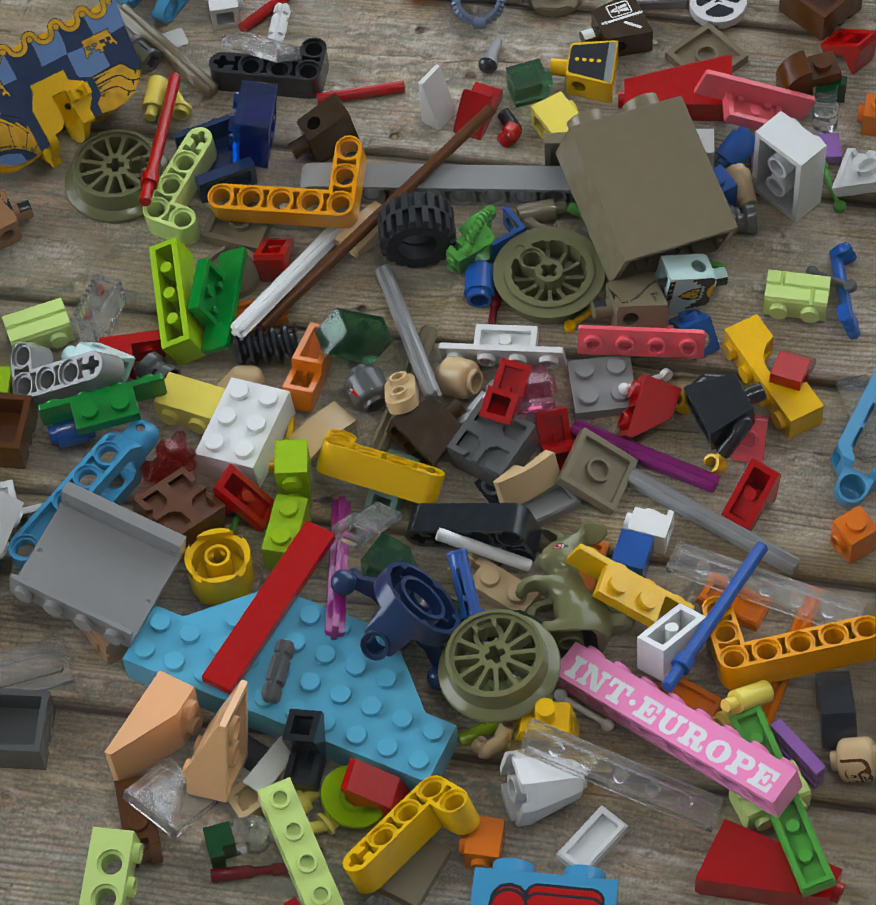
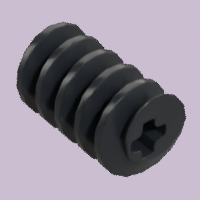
M296 323L293 325L292 332H289L286 325L282 324L279 333H276L273 325H269L267 334H264L261 327L257 326L253 336L250 332L244 338L233 335L236 359L240 365H246L248 358H250L252 364L258 366L260 357H263L265 364L270 365L275 355L277 362L282 364L285 354H287L292 363V356L298 347Z

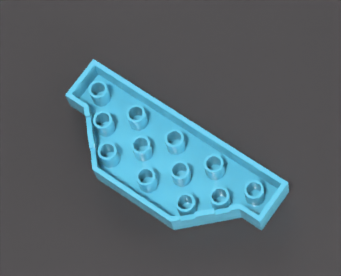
M258 592L186 616H181L154 605L131 648H128L122 658L128 678L149 686L159 670L194 686L199 706L217 713L230 695L203 682L201 676ZM298 596L243 678V680L248 681V727L278 739L280 736H283L290 709L322 711L325 725L326 759L341 765H348L350 758L358 759L400 777L410 791L429 776L438 775L442 777L458 746L457 725L425 713L401 651L399 650L391 657L386 656L378 661L368 659L361 651L360 642L365 634L364 630L369 623L346 615L344 636L337 637V640H331L330 636L325 634L326 607ZM376 636L378 643L385 646L383 639ZM279 639L290 640L294 643L295 651L292 659L289 661L291 664L285 685L281 688V691H283L281 699L277 704L267 703L262 700L261 692L264 684L267 683L265 679L272 656L275 655L274 648L276 642Z

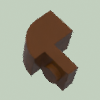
M804 50L796 52L786 58L776 71L777 87L812 96L813 87L842 80V72L833 50L806 57Z

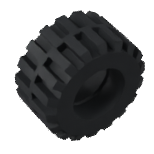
M420 191L410 194L403 193L399 197L389 199V203H384L381 206V210L378 211L377 221L380 249L382 255L386 256L389 262H395L396 265H405L409 268L417 266L427 267V265H434L439 263L440 260H445L446 251L450 245L455 248L457 238L453 207H451V203L448 200H444V197L440 195L434 196L433 193H420Z

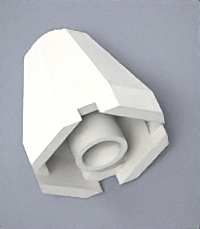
M514 750L505 752L500 764V775L507 774V783L501 784V794L508 818L511 821H516L515 825L518 827L531 825L581 798L583 789L587 787L585 770L572 760Z

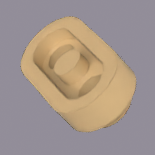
M405 371L392 374L384 385L385 402L389 413L400 415L412 411L419 405V388L415 376Z

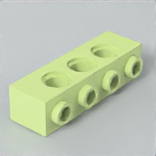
M286 778L257 790L259 804L301 904L344 905L291 778Z
M93 827L79 905H100L101 901L107 896H116L114 905H129L130 898H135L138 880L137 877H134L136 864H141L143 858V843H140L134 831ZM122 862V867L117 873L106 874V869L111 863Z

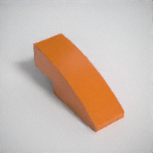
M310 322L292 356V368L282 386V390L290 391L294 409L313 412L325 384L340 335L339 327Z

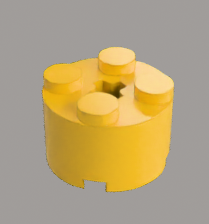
M225 528L210 529L199 534L191 547L188 545L184 555L190 587L199 598V601L206 605H219L249 595L255 580V571L250 547L246 539L240 538L232 530Z

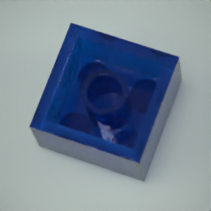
M242 80L240 92H234L233 109H236V112L230 113L228 131L233 132V134L230 133L228 141V151L233 152V162L251 156L255 167H269L276 129L278 84Z

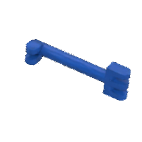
M844 242L831 249L829 255L833 276L847 281L844 265L853 263L857 256L851 244ZM835 284L839 303L836 306L838 319L849 339H857L860 336V328L853 312L850 293H847L844 287Z

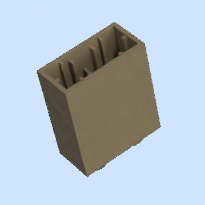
M645 93L625 103L622 107V113L604 117L601 109L593 108L580 112L569 119L567 122L568 131L556 151V156L608 281L644 272L657 271L661 256L702 253L710 255L720 252L738 226L682 96L659 101L656 93Z

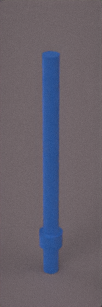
M762 542L756 543L685 649L676 654L671 662L672 668L661 683V687L665 691L672 692L682 676L689 674L696 663L695 657L768 551L766 544Z

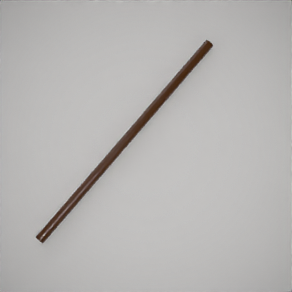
M487 104L307 274L257 326H260L263 332L268 330L269 325H273L378 225L377 214L384 203H389V199L399 197L400 194L412 193L496 113L494 108Z

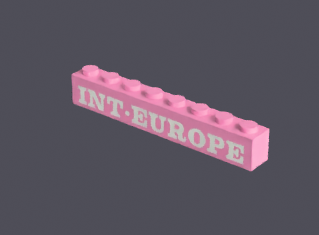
M575 642L562 658L560 675L557 681L559 689H564L569 695L769 814L779 818L801 789L802 783L798 774V768L790 760L783 757L780 760L777 759L759 742L752 741L750 743L741 738L740 733L727 724L722 727L715 723L712 717L704 710L699 708L696 710L686 706L685 702L678 695L669 692L667 695L660 691L657 685L647 677L643 676L640 679L631 674L629 668L619 661L612 663L605 659L604 655L597 648L590 645L585 647Z

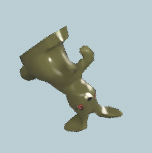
M585 521L581 523L575 533L568 536L552 528H541L542 535L552 542L537 554L539 569L545 575H533L524 578L517 585L516 597L523 600L530 592H540L548 595L546 598L533 602L527 609L526 616L535 619L541 612L554 610L555 620L543 621L541 625L555 639L561 659L575 642L585 647L593 646L601 653H604L612 636L630 631L635 625L636 620L618 610L611 611L604 602L592 596L594 592L586 587L579 573L580 570L567 564L566 559L579 544L589 547L599 544L608 534L606 526L595 521Z

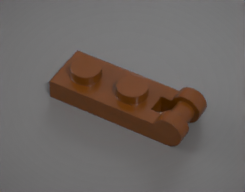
M148 774L114 781L122 830L134 831L140 843H149V848L143 849L141 863L152 861L153 864L164 862Z

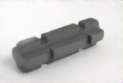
M279 639L276 642L274 648L275 655L272 656L265 679L267 683L264 684L261 692L262 700L267 703L277 704L281 699L283 692L281 688L285 685L291 664L289 661L292 659L295 651L294 643L290 640Z

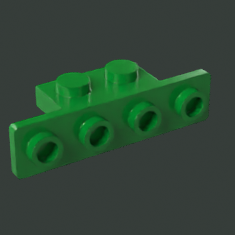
M244 247L221 253L217 266L208 257L197 260L188 310L205 326L201 351L205 355L223 351L230 347L232 338L230 326L236 317L248 253Z
M148 374L137 380L113 383L106 388L94 391H82L75 396L64 399H51L44 404L38 405V410L44 426L74 419L78 435L80 436L141 420L137 402L166 395L167 390L163 374Z

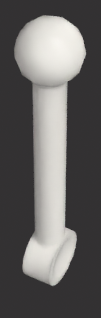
M664 368L660 374L651 377L667 382L672 378L673 372L668 368ZM621 383L618 387L620 394L627 395L631 383Z
M557 689L554 692L555 702H568L574 709L599 723L604 731L609 732L613 730L614 722L611 719H604L567 697V692L564 689Z

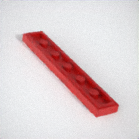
M306 520L202 674L203 682L229 695L233 692L239 682L243 680L336 540L335 533Z

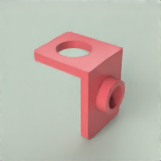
M755 414L754 425L731 455L733 461L750 462L751 458H755L763 463L767 425L770 416Z

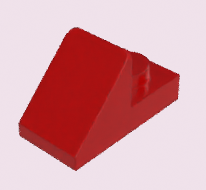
M839 29L822 42L820 46L823 53L833 50L834 54L838 55V57H844L851 74L854 75L874 57L876 30Z
M475 82L472 90L464 89L453 132L457 133L487 104L491 105L496 112L503 99V90ZM493 116L470 138L481 140Z
M264 238L253 254L254 263L262 282H273L290 265V257L295 250L294 238Z
M159 330L99 338V343L132 355L136 358L135 361H142L151 352H157L161 356L166 357V353L161 347ZM135 361L129 375L133 380H137Z
M751 458L721 515L752 531L767 503L775 502L781 473L759 460Z
M229 464L213 488L214 495L226 505L225 515L234 511L257 531L264 529L270 519L275 500L235 466Z

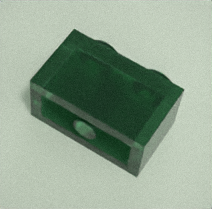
M336 308L315 330L320 348L325 356L372 364L394 341L383 317Z

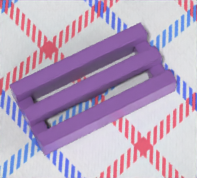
M778 719L771 724L770 728L782 756L788 760L793 759L802 777L813 789L821 785L824 781L825 765L783 720Z

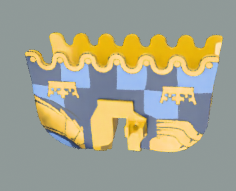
M99 0V6L91 10L83 5L77 6L72 14L73 20H67L63 23L61 19L53 18L47 23V32L37 36L32 31H26L20 37L21 45H15L12 49L6 44H0V174H12L20 171L39 157L46 163H50L53 168L61 165L60 145L56 134L63 129L64 125L71 138L76 142L82 143L89 138L90 126L112 117L135 93L140 79L139 58L124 25L116 0Z

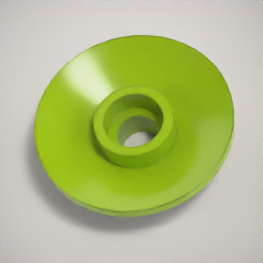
M348 765L332 770L324 779L320 790L321 803L328 816L336 823L352 829L367 828L380 821L384 814L379 808L353 806L347 801L348 798L340 790Z

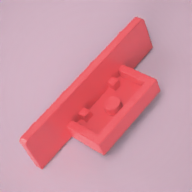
M709 69L704 72L694 88V93L722 100L725 123L758 130L780 111L789 117L804 120L816 102L815 96Z
M612 323L611 326H578L577 354L704 359V330L674 329V325H667V328L613 326Z

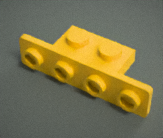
M579 544L567 556V564L598 580L592 595L594 598L647 627L657 622L659 614L664 616L679 603L692 610L695 608L694 605L685 601L680 595L656 585L654 581L634 573L625 565L605 557L592 547Z

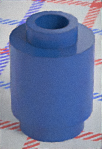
M740 126L737 130L733 129L715 150V153L718 155L716 161L725 169L733 164H744L754 152L755 136L743 126Z
M484 260L474 261L465 268L464 296L467 299V303L472 307H487L491 304L492 297H495L493 265Z
M74 419L47 426L51 444H58L59 449L87 443L90 438L96 437L95 432L79 436Z

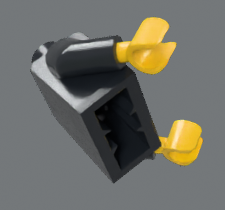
M703 373L691 384L684 386L685 393L680 392L677 404L680 405L676 406L675 410L683 415L692 413L711 450L716 449L717 451L716 454H707L704 457V464L711 467L716 461V466L711 472L722 475L728 467L725 458H730L755 423L753 405L766 400L767 396L760 382L743 388L735 374Z

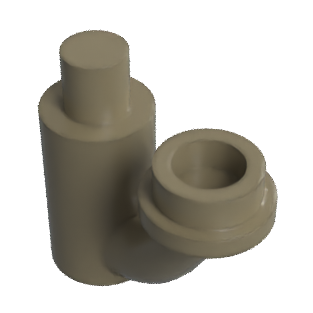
M551 198L517 205L516 212L518 219L528 230L539 227H554L540 222L555 220L557 214L567 212V205L565 200L554 202ZM555 221V227L568 229L566 222L560 223V221Z

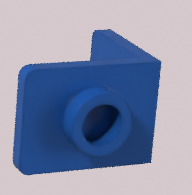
M508 206L503 207L502 211L503 224L509 233L489 245L490 261L493 264L502 247L513 237L526 231L525 225Z
M688 309L668 320L669 325H674L676 329L704 330L709 335V343L704 348V356L720 349L709 315L697 309Z

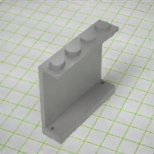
M67 481L61 491V504L20 573L18 576L13 573L11 574L10 591L23 602L30 603L32 601L42 606L52 616H63L72 620L78 628L84 631L93 630L103 635L105 640L113 645L119 646L122 644L131 648L185 553L187 537Z

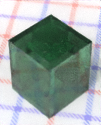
M540 58L506 67L507 88L516 108L536 103L549 97V86L553 85L550 70L548 68L544 69Z

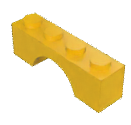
M758 314L724 329L722 350L725 357L729 361L733 360L736 364L739 375L744 383L752 385L760 382L762 384L767 399L759 402L762 407L766 406L771 413L775 427L778 430L782 429L790 439L821 424L824 405L807 382L802 384L800 391L769 382L771 372L767 369L765 362L772 355L773 335Z

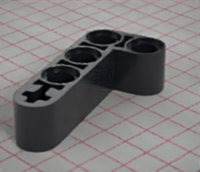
M320 38L306 39L300 47L298 59L219 52L214 54L209 60L211 78L218 83V90L314 99L317 98V93H323L329 70L327 45Z
M420 503L413 506L405 537L410 543L417 546L454 547L435 540L440 527L494 547H502L503 550L531 559L533 563L536 559L542 530L532 512L524 505L518 503Z

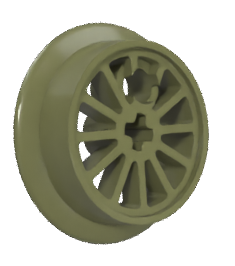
M125 129L103 131L84 141L75 152L65 177L66 195L73 207L88 218L108 223L126 222L144 216L143 206L139 203L142 189L140 180L142 173L147 169L153 145L151 141L142 134ZM164 153L158 171L160 177L169 164V160ZM106 185L105 191L103 193L99 192Z
M539 227L518 234L502 247L496 256L493 266V281L501 298L518 315L528 321L539 324H559L574 319L588 307L591 300L597 297L605 280V271L593 243L575 231L560 227ZM555 256L560 257V259L556 261L551 259L550 257ZM568 261H571V262L574 263V264H572V265H570V266L564 268L565 265H566V263H567ZM515 275H519V276H521L522 278H514V277H515Z
M507 609L485 610L464 620L454 630L445 644L438 664L440 688L450 705L471 719L488 723L516 720L535 710V703L541 698H548L554 690L561 669L560 652L553 636L536 620ZM515 634L519 636L518 638L512 641ZM488 637H496L491 642H483ZM529 643L533 646L531 649H522ZM467 651L472 653L473 655H465V653ZM535 660L533 666L526 665L519 661ZM472 666L460 673V667ZM517 671L527 676L518 682L513 673ZM480 675L479 679L473 687L467 684L469 681ZM489 679L494 681L493 691H483ZM508 679L512 687L501 690L500 682Z

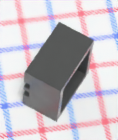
M481 398L450 441L447 449L451 465L495 488L493 481L513 465L524 467L540 443L536 425L521 417H514L510 426L480 417L479 413L484 398Z
M0 689V768L46 770L49 756L48 746L52 738L51 728L54 726L56 707L50 691Z

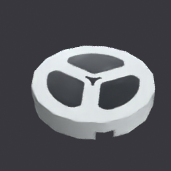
M689 0V12L693 19L702 26L710 22L713 26H718V29H726L736 25L743 19L747 8V0Z

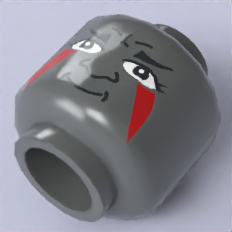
M359 364L353 367L349 372L350 375L347 377L344 387L354 407L359 410H365L368 413L386 405L384 385L387 381L381 369L377 366H367L366 364Z

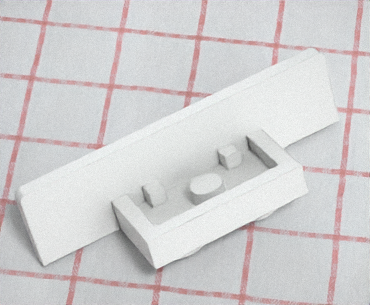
M476 324L474 344L439 343L438 347L442 361L449 356H456L473 360L481 366L491 367L499 364L501 357L526 365L541 366L545 369H555L558 366L567 367V359L563 347L538 346V326Z

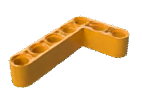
M351 135L344 136L338 140L335 146L329 190L221 183L214 185L209 190L207 195L208 202L215 216L223 221L349 228L357 222L359 217L367 158L362 143L357 137ZM350 152H357L352 157H345ZM346 179L353 180L351 183L347 185L341 184ZM229 199L226 204L218 205L222 200ZM259 201L256 206L248 207L251 202ZM289 203L287 207L277 209L279 205ZM312 205H319L313 211L307 210ZM341 207H349L345 212H337Z
M712 596L704 601L702 605L704 616L709 614L720 596ZM731 604L707 641L722 685L729 690H734L760 680L773 683L876 659V617L863 615L744 642Z

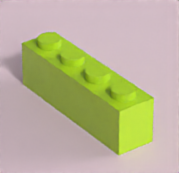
M173 237L149 247L161 347L167 355L181 366L207 355L201 351L204 335L203 324L188 310V302L195 275L194 256L177 237Z

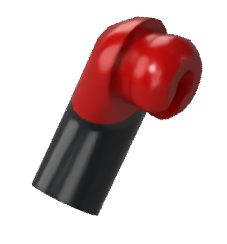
M505 108L497 116L504 126L503 132L497 136V141L504 148H509L512 143H516L520 138L522 126L510 109Z

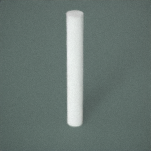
M440 527L435 537L437 541L460 549H467L468 552L529 572L532 565L531 559Z

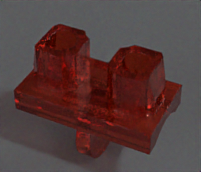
M176 430L170 439H161L156 445V458L153 461L145 460L140 466V472L144 480L157 484L181 467H185L192 474L196 469L194 458L197 454L188 445L185 432Z

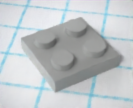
M615 355L567 361L575 420L617 416L623 410H627L630 398L627 395L620 394L618 387L621 383L626 382L630 384L634 380L630 356Z

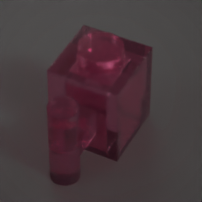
M545 363L529 365L533 367V371L524 399L517 411V416L555 409L554 397L551 395L557 393L554 374L548 375Z

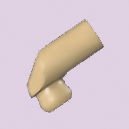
M237 365L230 370L217 386L226 388L231 377L263 384L265 376L262 370L254 365Z
M512 720L499 723L491 739L487 740L484 736H479L473 741L471 750L478 754V758L489 759L508 747L515 732L516 722Z

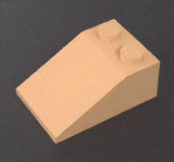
M159 670L105 750L114 781L135 777L186 745L191 735L195 736L199 732L203 724V717L194 686Z
M241 680L211 719L203 736L198 735L194 745V754L191 759H186L182 771V777L187 781V794L227 802L248 757V681Z

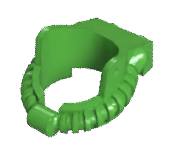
M493 205L485 206L484 209L472 215L459 228L458 231L462 235L456 240V249L450 245L446 251V267L452 273L456 272L459 275L464 273L467 265L477 260L490 261L489 245L495 240V236L491 232L493 220L496 217V208Z

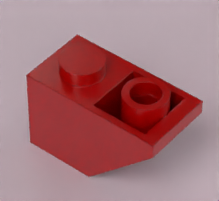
M648 375L640 376L637 380H633L627 393V397L630 398L627 410L622 411L617 422V428L620 429L618 435L624 438H632L672 419L682 388Z

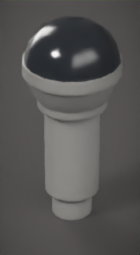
M495 37L491 41L487 53L480 57L478 61V67L483 73L492 74L498 68L497 57L502 47V39L500 37Z

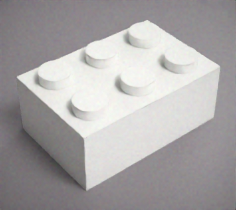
M780 111L755 131L752 172L755 192L792 221L798 222L821 203L827 145L819 136L813 135L803 128L796 119L790 118Z
M231 377L194 453L201 474L219 479L226 467L232 464L261 488L269 471L268 465L275 458V440L284 439L287 433V425L293 414L295 416L296 413L290 391Z

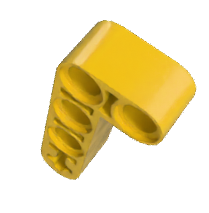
M330 429L325 435L316 465V470L319 473L419 504L438 502L445 477V472L357 444V437L345 430Z
M429 776L422 780L346 854L342 862L343 868L359 893H373L381 888L440 828L444 827L457 835H466L477 828L480 816L464 789L441 776Z

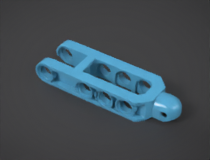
M876 369L830 457L838 477L833 489L835 500L842 507L849 509L861 505L868 493L876 491V467L872 469L869 476L851 468L855 461L852 450L876 405Z
M141 419L131 422L122 433L112 432L105 434L9 542L8 551L13 564L19 567L18 574L29 556H19L17 551L24 545L36 546L59 508L61 491L67 481L118 505L124 502L139 485L147 466L146 457L159 441V429L153 423ZM138 426L145 427L143 431L136 430ZM115 452L110 463L100 460L104 453ZM86 475L97 477V480H94L90 486L80 484L81 478ZM115 477L125 480L124 484L119 488H110L108 486Z

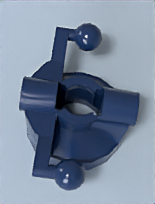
M401 561L390 563L377 578L364 576L356 568L336 571L330 580L331 588L335 593L346 596L356 590L372 598L381 607L372 616L371 622L364 630L365 634L360 642L362 653L368 659L378 661L386 656L391 657L399 650L407 649L415 641L425 651L433 666L428 671L427 683L435 691H442L438 680L439 659L444 644L461 623L458 610L443 587L425 571L410 563ZM376 636L383 639L385 646L378 643Z

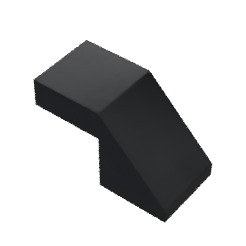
M850 672L815 673L816 706L820 711L822 747L836 748L842 738L857 737L856 709Z
M290 709L282 736V741L290 751L283 780L290 777L295 790L318 792L326 764L324 714L322 711Z

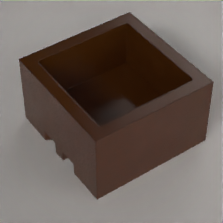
M780 0L779 2L780 12L821 41L832 34L837 25L839 27L843 25L846 18L850 19L862 8V0Z
M0 393V467L26 469L29 457L28 449L29 445L32 444L31 436L35 432L38 419L32 395Z
M181 467L133 498V512L186 536V549L188 545L191 547L197 540L196 537L202 532L210 529L225 528L226 505L214 494H208L203 484L198 485L196 478L185 467Z

